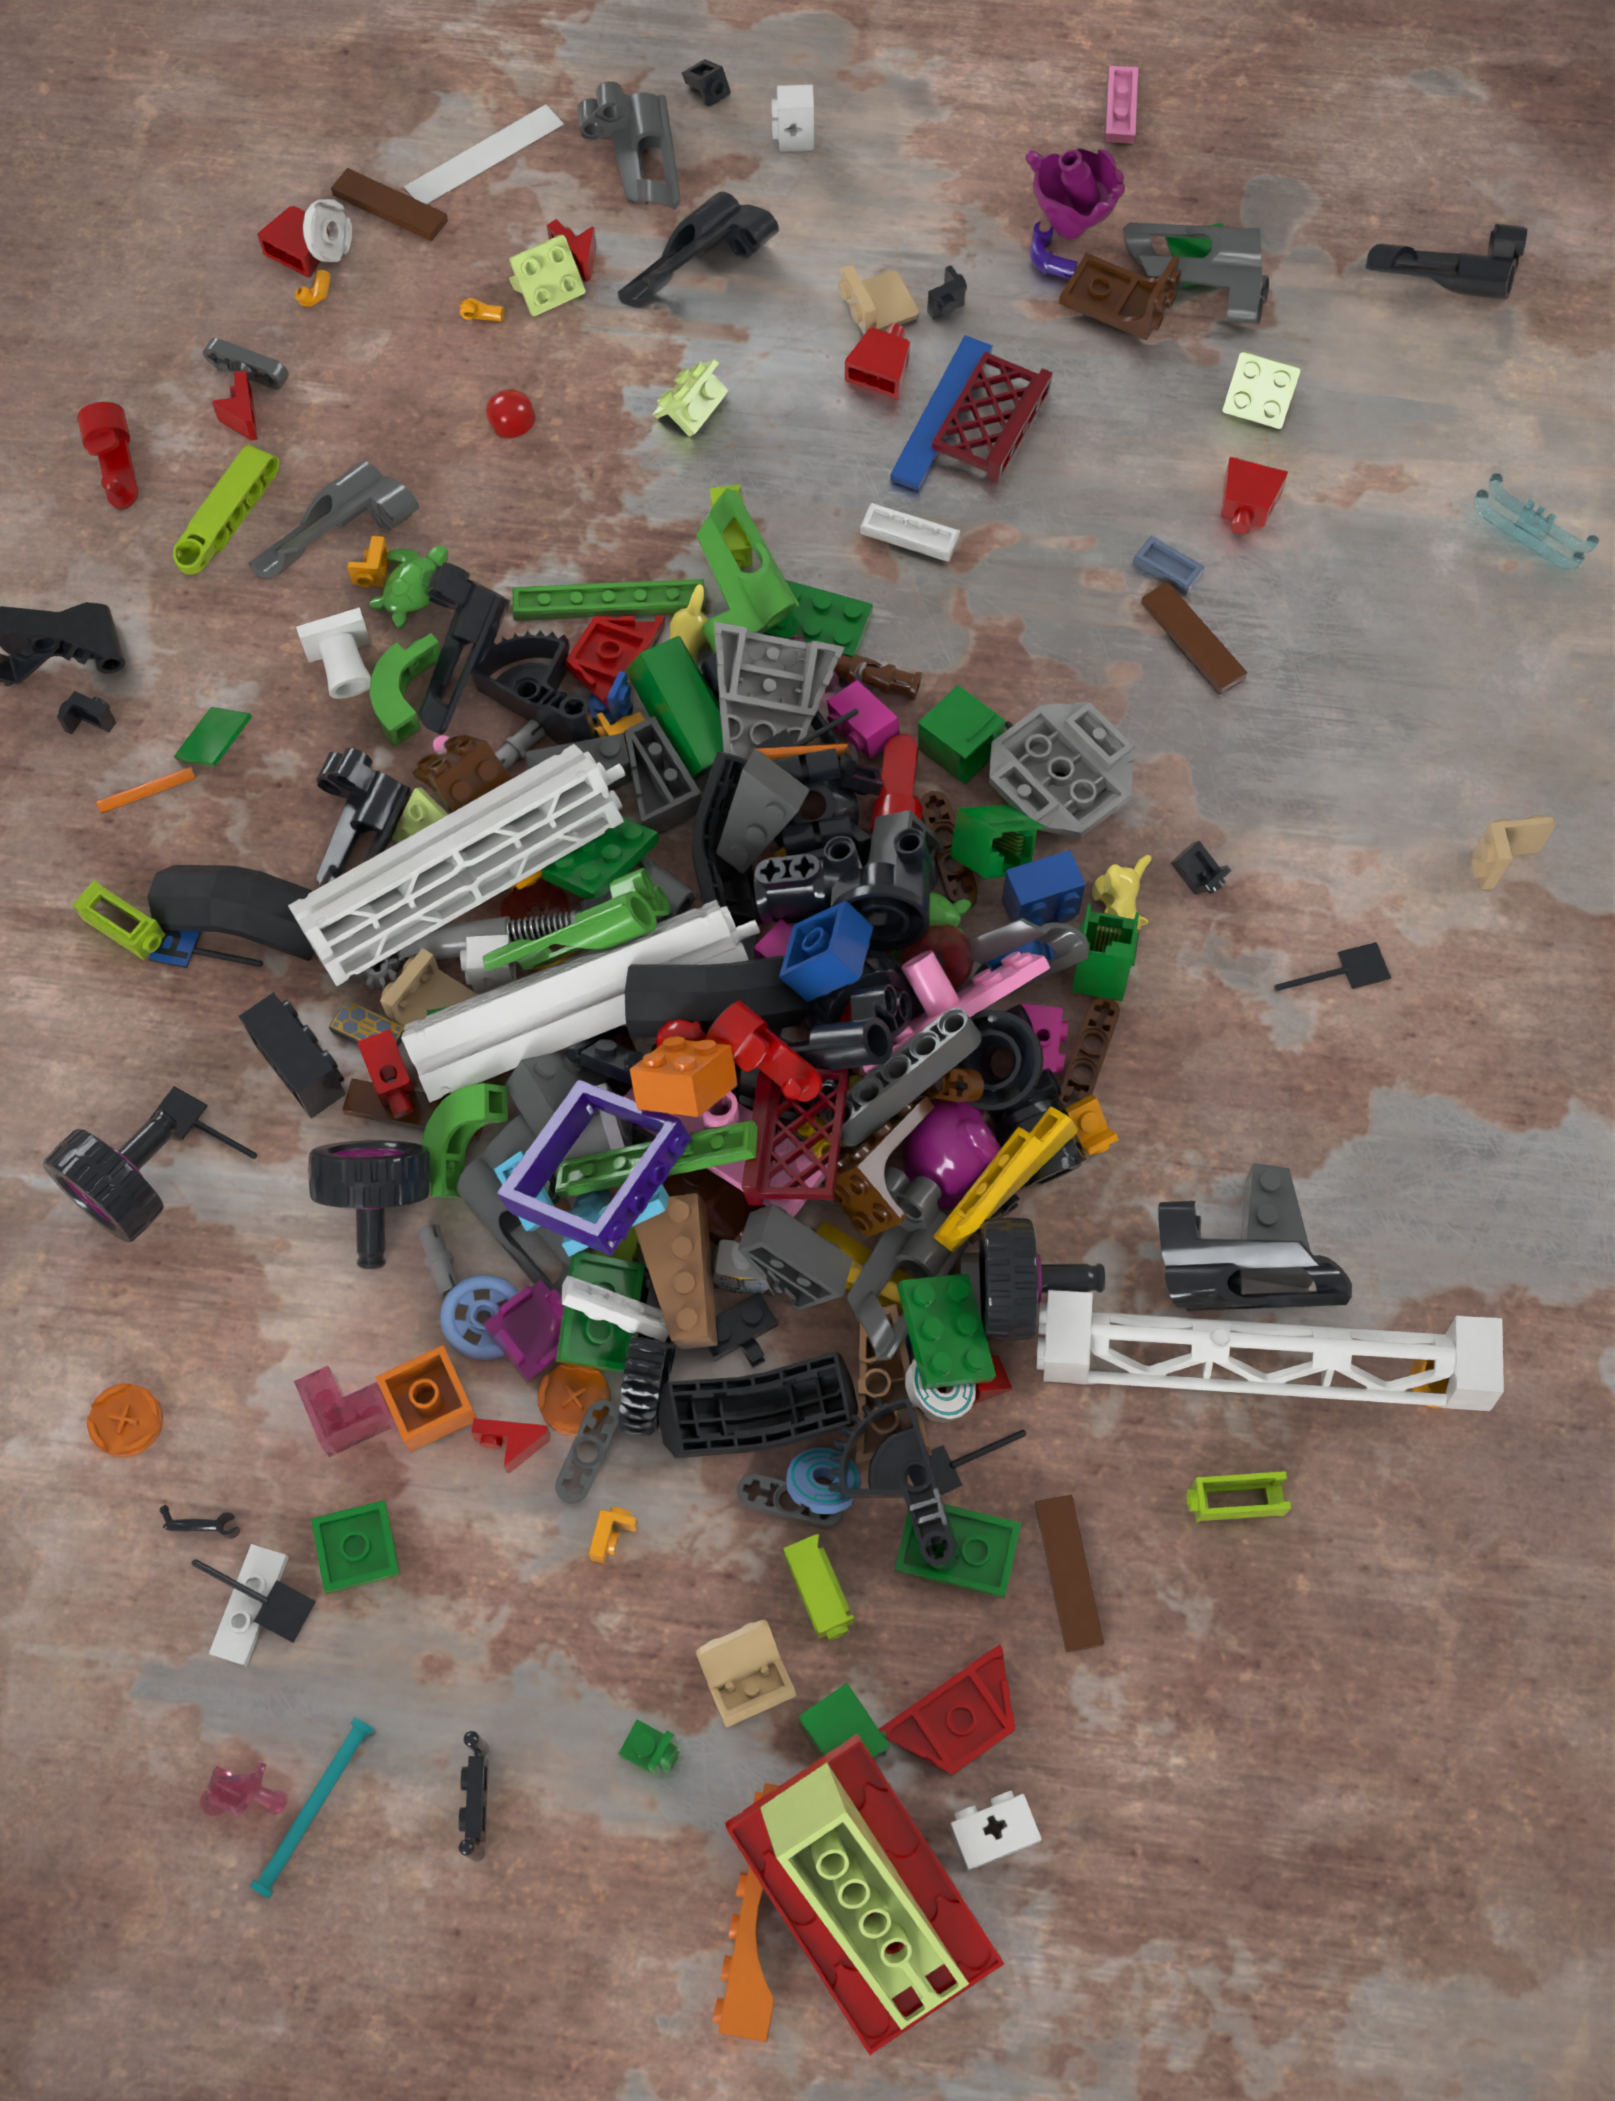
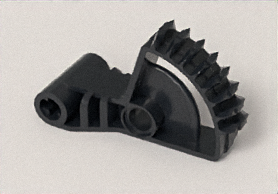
M85 602L60 612L0 606V647L10 654H0V683L4 682L5 686L22 683L44 662L54 656L63 657L68 661L71 658H75L78 663L83 665L88 659H92L95 661L97 670L101 673H114L125 666L126 662L112 613L107 605Z
M527 630L525 636L519 637L515 632L513 638L508 640L502 636L501 642L498 644L493 643L488 655L471 671L473 681L479 692L526 720H535L540 724L538 728H543L545 734L557 745L597 738L588 701L583 696H568L566 692L558 691L568 671L566 669V659L569 656L570 644L565 634L557 639L553 631L548 636H545L541 630L536 635H532ZM532 658L552 659L550 665L525 663L508 669L496 680L490 677L504 666L520 660Z
M645 1267L640 1302L661 1310L648 1268ZM641 1333L630 1338L625 1359L618 1416L620 1430L629 1433V1435L650 1436L653 1433H658L660 1425L658 1410L662 1386L670 1381L678 1347L671 1341L670 1335H668L665 1342Z
M877 1396L874 1398V1402L878 1409L872 1412L869 1406L864 1404L861 1409L867 1415L865 1419L861 1421L855 1414L850 1417L852 1422L857 1425L854 1431L846 1426L842 1427L841 1431L849 1437L847 1443L842 1440H835L834 1445L844 1451L842 1456L838 1454L830 1455V1460L840 1464V1469L832 1468L828 1470L830 1477L839 1478V1482L828 1485V1489L830 1492H841V1495L847 1498L905 1499L923 1559L936 1570H949L958 1562L960 1556L959 1547L913 1404L908 1399H900L884 1405L882 1399ZM908 1408L913 1426L895 1432L878 1446L869 1465V1489H848L849 1462L861 1436L880 1418L897 1410ZM916 1467L924 1468L927 1471V1479L924 1484L917 1487L909 1485L907 1476L910 1470ZM938 1544L946 1547V1550L943 1551V1557H936L934 1554Z

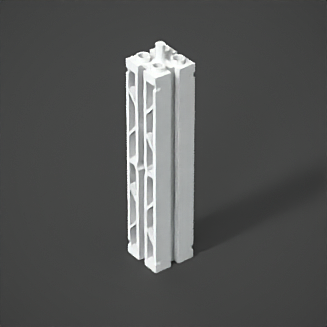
M573 744L564 749L560 755H554L314 890L305 899H299L291 903L288 907L335 985L338 986L349 980L351 975L363 972L604 834L606 829L614 828L623 823L624 821L619 812V809L623 808L616 793L613 790L609 792L607 786L626 776L625 771L620 764L606 771L600 762L596 764L588 751L583 753Z
M717 900L704 904L699 909L694 908L659 922L655 931L612 949H592L430 1014L423 1020H415L408 1023L404 1027L405 1032H403L401 1038L412 1063L415 1064L429 1102L442 1098L446 1093H452L462 1087L477 1084L512 1070L518 1066L522 1059L554 1053L626 1024L625 985L628 966L631 964L706 965L747 961L749 959L741 940L756 935L760 931L755 920L735 927L727 906L720 908Z

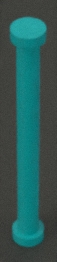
M356 1717L350 1723L353 1725L351 1731L258 1880L253 1879L249 1886L268 1899L274 1892L271 1890L273 1884L366 1734L370 1736L374 1728Z

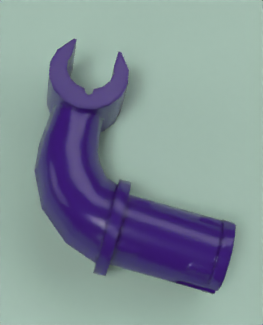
M1041 221L1037 222L1033 228L1032 243L1029 249L1033 265L1042 271L1044 276L1051 274L1070 280L1077 268L1078 261L1053 255V251L1047 252L1045 248L1050 246L1052 242L1054 228L1050 226V230L1043 233L1039 230Z

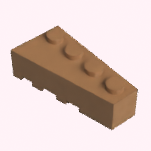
M698 1193L671 1196L668 1199L666 1211L635 1225L634 1228L671 1341L681 1350L717 1346L707 1204Z
M896 1304L882 1307L891 1328H893L900 1317ZM860 1323L858 1417L862 1421L867 1415L862 1411L861 1407L866 1404L872 1412L878 1409L874 1402V1398L877 1396L882 1399L884 1405L900 1399L910 1400L905 1387L906 1371L909 1365H911L906 1339H904L891 1360L878 1361L871 1341ZM914 1407L929 1456H931L932 1452L923 1413L919 1407ZM908 1408L897 1410L880 1418L861 1436L856 1450V1464L860 1472L869 1470L874 1452L887 1437L897 1431L913 1426Z

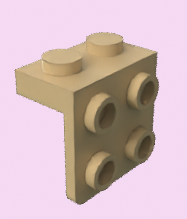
M853 264L841 268V282H838L839 293L842 299L847 302L854 322L858 323L864 335L870 328L885 331L891 323L901 325L919 317V309L897 271L892 270L861 281Z
M1533 815L1523 820L1511 821L1508 818H1502L1490 823L1472 853V873L1474 878H1478L1481 890L1495 888L1513 859L1512 856L1539 852L1556 826L1555 817Z
M422 948L416 956H411L406 961L403 972L397 980L390 982L385 987L380 1002L389 1019L405 1026L415 1020L425 1019L427 1010L453 1006L478 996V994L439 970L434 955Z
M766 1620L748 1623L735 1632L708 1641L696 1650L700 1666L726 1728L797 1696Z

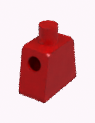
M289 206L257 234L263 255L310 278L320 261L313 257L304 239L303 222L306 212L296 206Z
M891 323L886 332L876 328L868 329L845 360L844 381L899 399L910 359V341L903 338L906 333L905 329L897 323Z
M1230 456L1224 477L1221 516L1232 520L1231 530L1234 533L1245 535L1249 533L1251 525L1260 528L1265 526L1282 495L1288 471Z
M391 1029L357 1041L382 1106L389 1104L394 1118H401L411 1114L414 1108L409 1096L415 1094ZM395 1079L393 1082L387 1083L389 1080Z

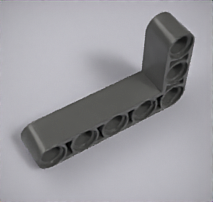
M952 1008L944 1012L892 1054L886 1063L880 1064L847 1091L841 1136L843 1144L854 1146L864 1141L979 1046L981 1033L965 1010ZM826 1080L822 1083L821 1092L827 1096L838 1086L833 1080ZM816 1097L808 1102L813 1107L821 1100ZM828 1107L819 1113L826 1124L834 1119V1113Z

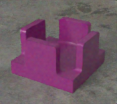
M542 1280L532 1287L529 1285L504 1303L499 1308L498 1313L483 1324L488 1334L527 1383L553 1364L557 1357L564 1305L562 1304L561 1294L556 1289L550 1291Z

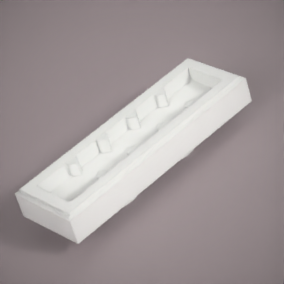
M874 503L870 504L860 526V534L947 562L950 561L960 538V530Z
M566 1277L562 1285L563 1305L582 1311L591 1319H603L617 1324L626 1332H639L665 1342L669 1332L660 1309L575 1277Z
M251 1544L237 1581L267 1597L275 1581H280L289 1557L285 1554ZM233 1589L209 1654L247 1667L262 1629L261 1625L253 1622L262 1603Z

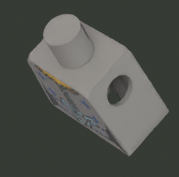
M719 1240L712 1258L713 1290L754 1295L760 1292L763 1297L776 1298L777 1291L773 1288L775 1281L768 1273L761 1275L738 1251L740 1243L731 1240Z

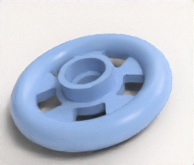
M476 1275L456 1284L445 1297L440 1312L442 1332L450 1346L463 1356L474 1360H493L504 1356V1352L488 1334L483 1324L478 1322L477 1315L484 1312L489 1314L490 1318L493 1317L500 1308L497 1303L510 1300L519 1291L508 1281L492 1275ZM489 1289L490 1300L481 1299L475 1301L473 1291ZM458 1305L468 1307L466 1321L455 1319V1311ZM468 1329L474 1334L481 1336L477 1345L463 1338Z

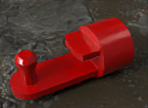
M113 402L89 404L83 407L77 415L83 446L91 456H98L102 473L101 486L106 491L109 503L117 509H126L135 503L138 497V487L128 446L130 433L125 411L120 405Z
M895 735L885 745L881 775L883 787L879 798L873 803L870 835L874 829L875 817L911 810L922 821L923 806L919 802L918 797L914 796L918 746L916 740L910 735Z
M737 1001L726 1008L712 1024L705 1040H713L716 1044L731 1045L734 1065L737 1064L746 1072L758 1067L782 1088L784 1096L788 1099L806 1102L820 1094L822 1078L819 1072L767 1028L768 1023L742 1001Z

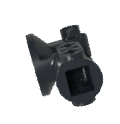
M832 748L772 760L810 789L808 794L819 795L826 801V810L820 818L807 820L797 812L773 839L781 849L785 848L786 856L811 854L816 857L825 856V845L831 839L838 836H846L853 841L850 822L853 821L858 826L859 805L853 790L841 787L839 778H841L836 749Z
M915 828L903 829L897 833L893 841L897 854L896 865L886 862H875L862 867L854 842L846 836H838L828 841L824 848L825 856L823 857L801 854L769 858L757 864L754 874L755 898L760 918L763 922H778L782 919L787 924L799 923L846 900L874 926L869 942L870 950L892 951L915 944L925 936L929 929L930 892L937 885L936 873L923 833Z
M1019 1004L1006 1011L984 1010L971 1016V1020L981 1033V1042L971 1054L955 1067L973 1069L982 1076L984 1081L983 1094L978 1100L966 1103L978 1109L988 1110L993 1121L999 1125L994 1128V1134L1001 1148L1018 1127L1030 1133L1050 1106L1069 1117L1061 1100L1056 1099L1062 1096L1056 1077L1050 1068L1043 1070L1042 1046L1025 1008ZM1010 1048L1015 1057L1014 1069L1011 1074L1001 1079L995 1076L991 1070V1058L999 1049ZM957 1081L956 1087L968 1089V1084L963 1081ZM1077 1133L1020 1189H1029L1043 1185L1082 1166L1081 1162L1086 1160V1155Z

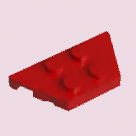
M594 616L567 657L566 669L609 709L607 697L619 671L626 673L625 669L641 652L652 648L665 627V617L655 616V621L635 622V616H621L619 618ZM627 675V680H628V685H629L630 679H629V677H628V675Z
M997 1645L880 1727L879 1731H885V1738L950 1776H953L1016 1730L1003 1659L1004 1653L1001 1645Z

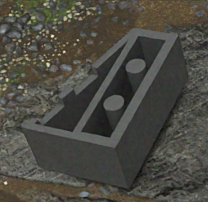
M655 716L626 729L627 749L641 825L659 834L696 816L702 798L701 792Z
M624 733L525 752L528 769H531L554 755H560L564 749L575 744L583 753L588 751L596 764L600 762L606 771L617 764L622 766L626 776L608 785L609 792L632 781Z
M754 748L742 770L716 854L743 874L799 811L810 789Z
M911 810L875 817L874 829L871 834V849L867 864L886 862L896 865L897 854L893 841L897 833L903 829L915 828L923 833L931 860H933L936 851L943 849L945 843Z
M565 1050L522 1059L505 1086H507L509 1094L537 1138L578 1080L594 1086L606 1083L610 1087L615 1079L580 1065L579 1059L575 1062L570 1061L566 1056Z
M1253 1163L1246 1178L1241 1239L1302 1241L1310 1250L1289 1168ZM1302 1267L1241 1269L1243 1279L1309 1288L1313 1283L1311 1276Z
M774 1204L749 1213L738 1251L761 1275L768 1273L775 1281L773 1288L778 1293H784L785 1291L792 1299L790 1306L795 1311L843 1296L853 1258L844 1253L838 1245L828 1242L815 1233L813 1228L800 1223L787 1214L784 1208Z

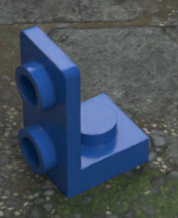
M619 671L607 697L609 709L592 693L590 694L587 701L594 724L598 725L596 714L603 712L610 726L615 724L620 718L632 715L633 703L630 702L631 687L628 686L627 673Z

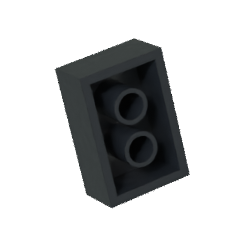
M273 992L238 1016L253 1044L311 1119L346 1095L340 1084L345 1079L337 1069V1063L327 1050H322L317 1043L319 1042L309 1026L307 1024L303 1026L298 1018L297 1011L287 999L281 1002Z

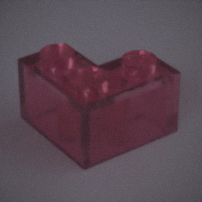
M325 1366L294 1381L320 1446L329 1457L396 1426L377 1382L344 1396L337 1377L329 1366Z

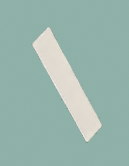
M545 104L405 185L404 188L414 199L428 204L564 125V123Z

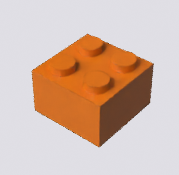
M680 1036L667 1038L663 1041L662 1045L653 1052L644 1055L641 1061L629 1069L636 1107L639 1110L699 1117L737 1086L731 1045L716 1044L713 1040L697 1042L685 1040Z
M444 1345L375 1377L400 1435L410 1452L472 1424L473 1418H477Z

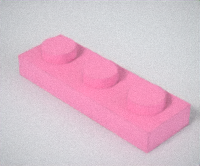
M1109 66L1105 142L1134 144L1138 67Z

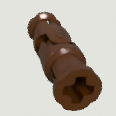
M841 655L838 659L832 676L844 678L849 684L858 680L866 688L877 687L883 693L888 694L891 691L909 696L910 700L915 701L921 684L922 672L917 671L913 674L898 670L892 664L880 667L882 664L878 661L858 655L853 657ZM864 662H866V667L862 671L861 682L859 679V670L861 665ZM896 680H899V681H902V682H906V683H908L909 685L896 682Z

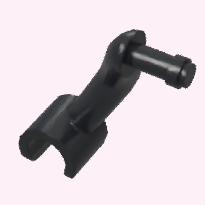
M167 1505L161 1506L159 1510L165 1521L163 1528L168 1531H217L228 1539L236 1538L240 1533L239 1527H233L228 1531H224V1525L235 1518L231 1513H223L217 1520H172Z

